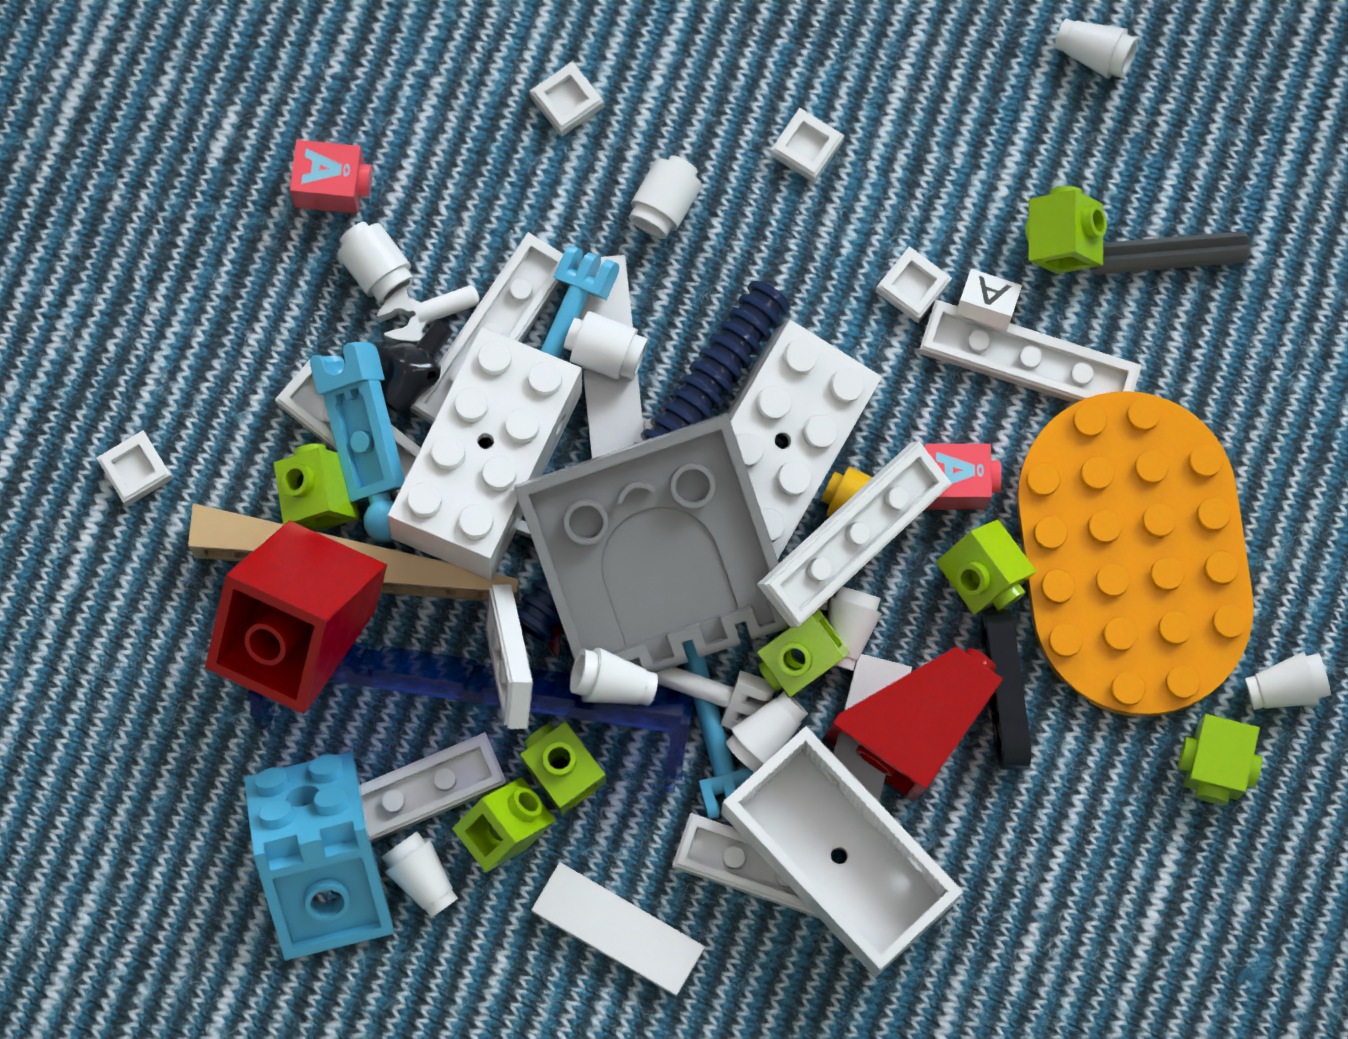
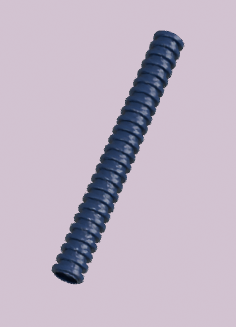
M751 281L747 287L749 294H741L738 299L739 308L732 307L728 313L730 320L720 323L718 329L721 333L719 335L713 334L710 337V348H702L699 353L700 362H692L689 367L691 374H684L679 381L682 387L680 389L673 388L670 392L671 402H663L660 407L661 416L654 415L650 421L652 428L642 431L640 435L642 441L713 417L712 408L719 409L723 403L721 396H728L733 388L730 383L738 382L741 379L742 373L740 369L749 368L752 363L750 356L758 355L762 349L760 342H767L771 337L769 329H776L780 325L779 315H787L791 307L782 293L762 281ZM542 569L543 579L541 581L534 580L531 584V588L534 591L531 595H523L521 601L524 605L521 609L517 608L520 627L542 642H551L555 636L552 630L555 627L561 628L563 625Z

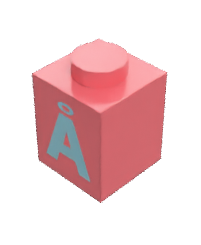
M296 139L290 183V193L295 208L359 214L361 196L369 197L372 186V165L365 164L361 146Z
M991 444L924 445V448L952 483L925 510H987L992 493L1001 492L1000 460H991Z

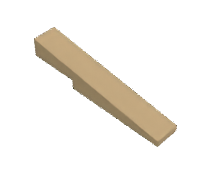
M193 503L188 547L195 558L242 561L284 524ZM319 533L387 564L380 592L382 594L488 602L489 588H492V584H511L515 603L519 604L520 586L516 578L495 574L491 581L451 563Z

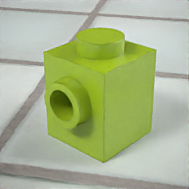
M1074 186L1055 187L1050 190V195L1029 199V219L1025 225V234L1029 243V261L1055 274L1103 266V236L1107 229L1103 204L1083 194L1080 188Z
M307 444L295 448L293 451L294 456L273 462L283 524L290 520L318 532L359 519L357 503L350 502L337 452L327 450L324 444Z
M998 519L971 530L936 561V564L974 615L992 606H995L998 611L1010 607L1026 593L1021 585L1037 572Z
M818 608L799 627H790L757 651L763 660L758 666L762 675L773 689L779 691L783 688L788 696L791 697L844 659L850 651ZM794 649L802 651L805 656V662L795 657Z
M1205 714L1197 723L1194 739L1185 737L1182 744L1178 769L1186 771L1183 787L1196 790L1195 797L1200 800L1220 805H1227L1229 798L1238 800L1246 792L1247 787L1255 788L1263 759L1262 756L1254 754L1260 727Z
M566 721L557 728L548 723L524 741L528 749L520 754L522 763L561 816L606 784L605 773ZM557 760L569 762L568 766L563 769L552 767V764Z
M520 777L481 798L452 829L483 870L488 872L525 851L556 820L543 805L539 796L529 787L523 777Z

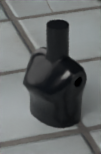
M435 320L417 344L400 341L380 352L379 358L385 378L380 383L387 407L401 416H404L416 400L431 388L440 377L441 366L435 355L454 333L440 320Z

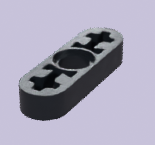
M1010 609L981 612L980 636L982 652L997 666L994 673L1003 678L989 699L998 764L1001 770L1027 768L1031 765V741L1013 615Z

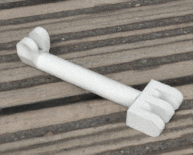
M639 658L630 660L631 663L642 667ZM677 667L656 673L659 685L724 707L720 725L729 729L766 705L767 701L772 699L775 691L766 679L741 670L734 687Z

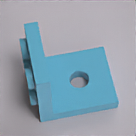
M353 751L337 755L325 754L315 758L313 761L284 768H268L259 774L244 777L253 856L285 961L395 934L391 913L368 834L359 775ZM325 890H333L341 894L336 901L328 904H320L312 900L317 893Z

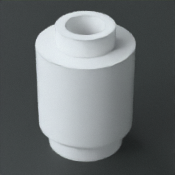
M672 155L668 160L656 159L631 201L633 210L629 215L630 221L647 234L656 238L666 239L670 230L676 231L702 187V183L696 177L698 170L691 163L678 156Z
M366 222L358 223L346 231L340 238L343 246L339 249L337 256L368 297L374 296L379 304H384L398 289L404 286L407 289L413 283L414 277L409 272L411 264L380 223L370 226Z
M588 311L584 320L576 317L573 319L565 339L564 348L572 351L571 363L617 380L621 376L634 380L644 357L648 339L637 335L638 329Z

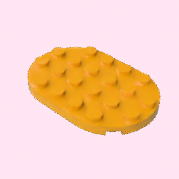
M1130 391L1109 392L1083 399L1066 408L1054 417L1034 440L1024 460L1017 485L1016 502L1022 552L1037 571L1027 580L1032 623L1039 648L1046 662L1061 682L1064 681L1075 692L1089 700L1090 704L1116 714L1135 717L1160 716L1186 709L1210 695L1232 673L1246 649L1253 623L1252 586L1237 487L1230 461L1216 436L1199 418L1182 406L1156 395Z

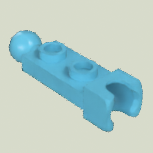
M370 342L347 343L343 348L345 363L340 356L313 355L310 359V367L317 394L324 395L350 502L369 500L370 506L363 517L364 528L371 538L382 543H389L394 541V539H391L388 514L394 502L391 501L389 493L401 489L405 478L380 383L385 378L378 350Z

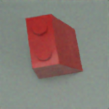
M289 520L226 574L204 668L304 714L309 710L376 611L387 564Z
M956 646L841 712L823 739L835 747L838 735L843 732L858 742L859 746L855 750L856 753L869 765L886 775L885 783L914 803L928 788L1003 678L994 673L997 666L987 656L973 648H969L964 652Z

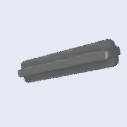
M1236 231L1103 243V266L1093 267L1092 271L1094 274L1102 275L1244 263L1250 255L1249 239L1246 232Z

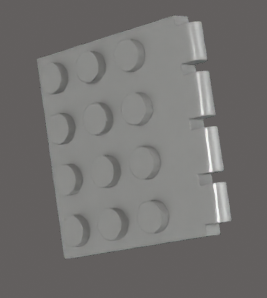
M728 413L515 485L514 489L574 660L582 649L593 651L596 647H599L629 662L639 658L644 669L657 673L688 662L683 642L693 640L697 655L701 658L741 644L735 627L736 624L746 622L752 640L789 628L787 622L757 585L779 562Z

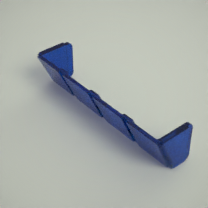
M355 641L328 680L331 682L501 707L492 663H490L489 667L476 665V660L390 646H383L380 650L368 649L367 643ZM530 668L532 692L529 712L671 733L665 770V791L675 792L677 779H683L694 702H689L690 697H687V694L673 689L657 687L654 699L649 706L641 704L584 702L581 695L570 691L571 674ZM248 689L247 701L250 704V716L259 729L270 730L276 701Z

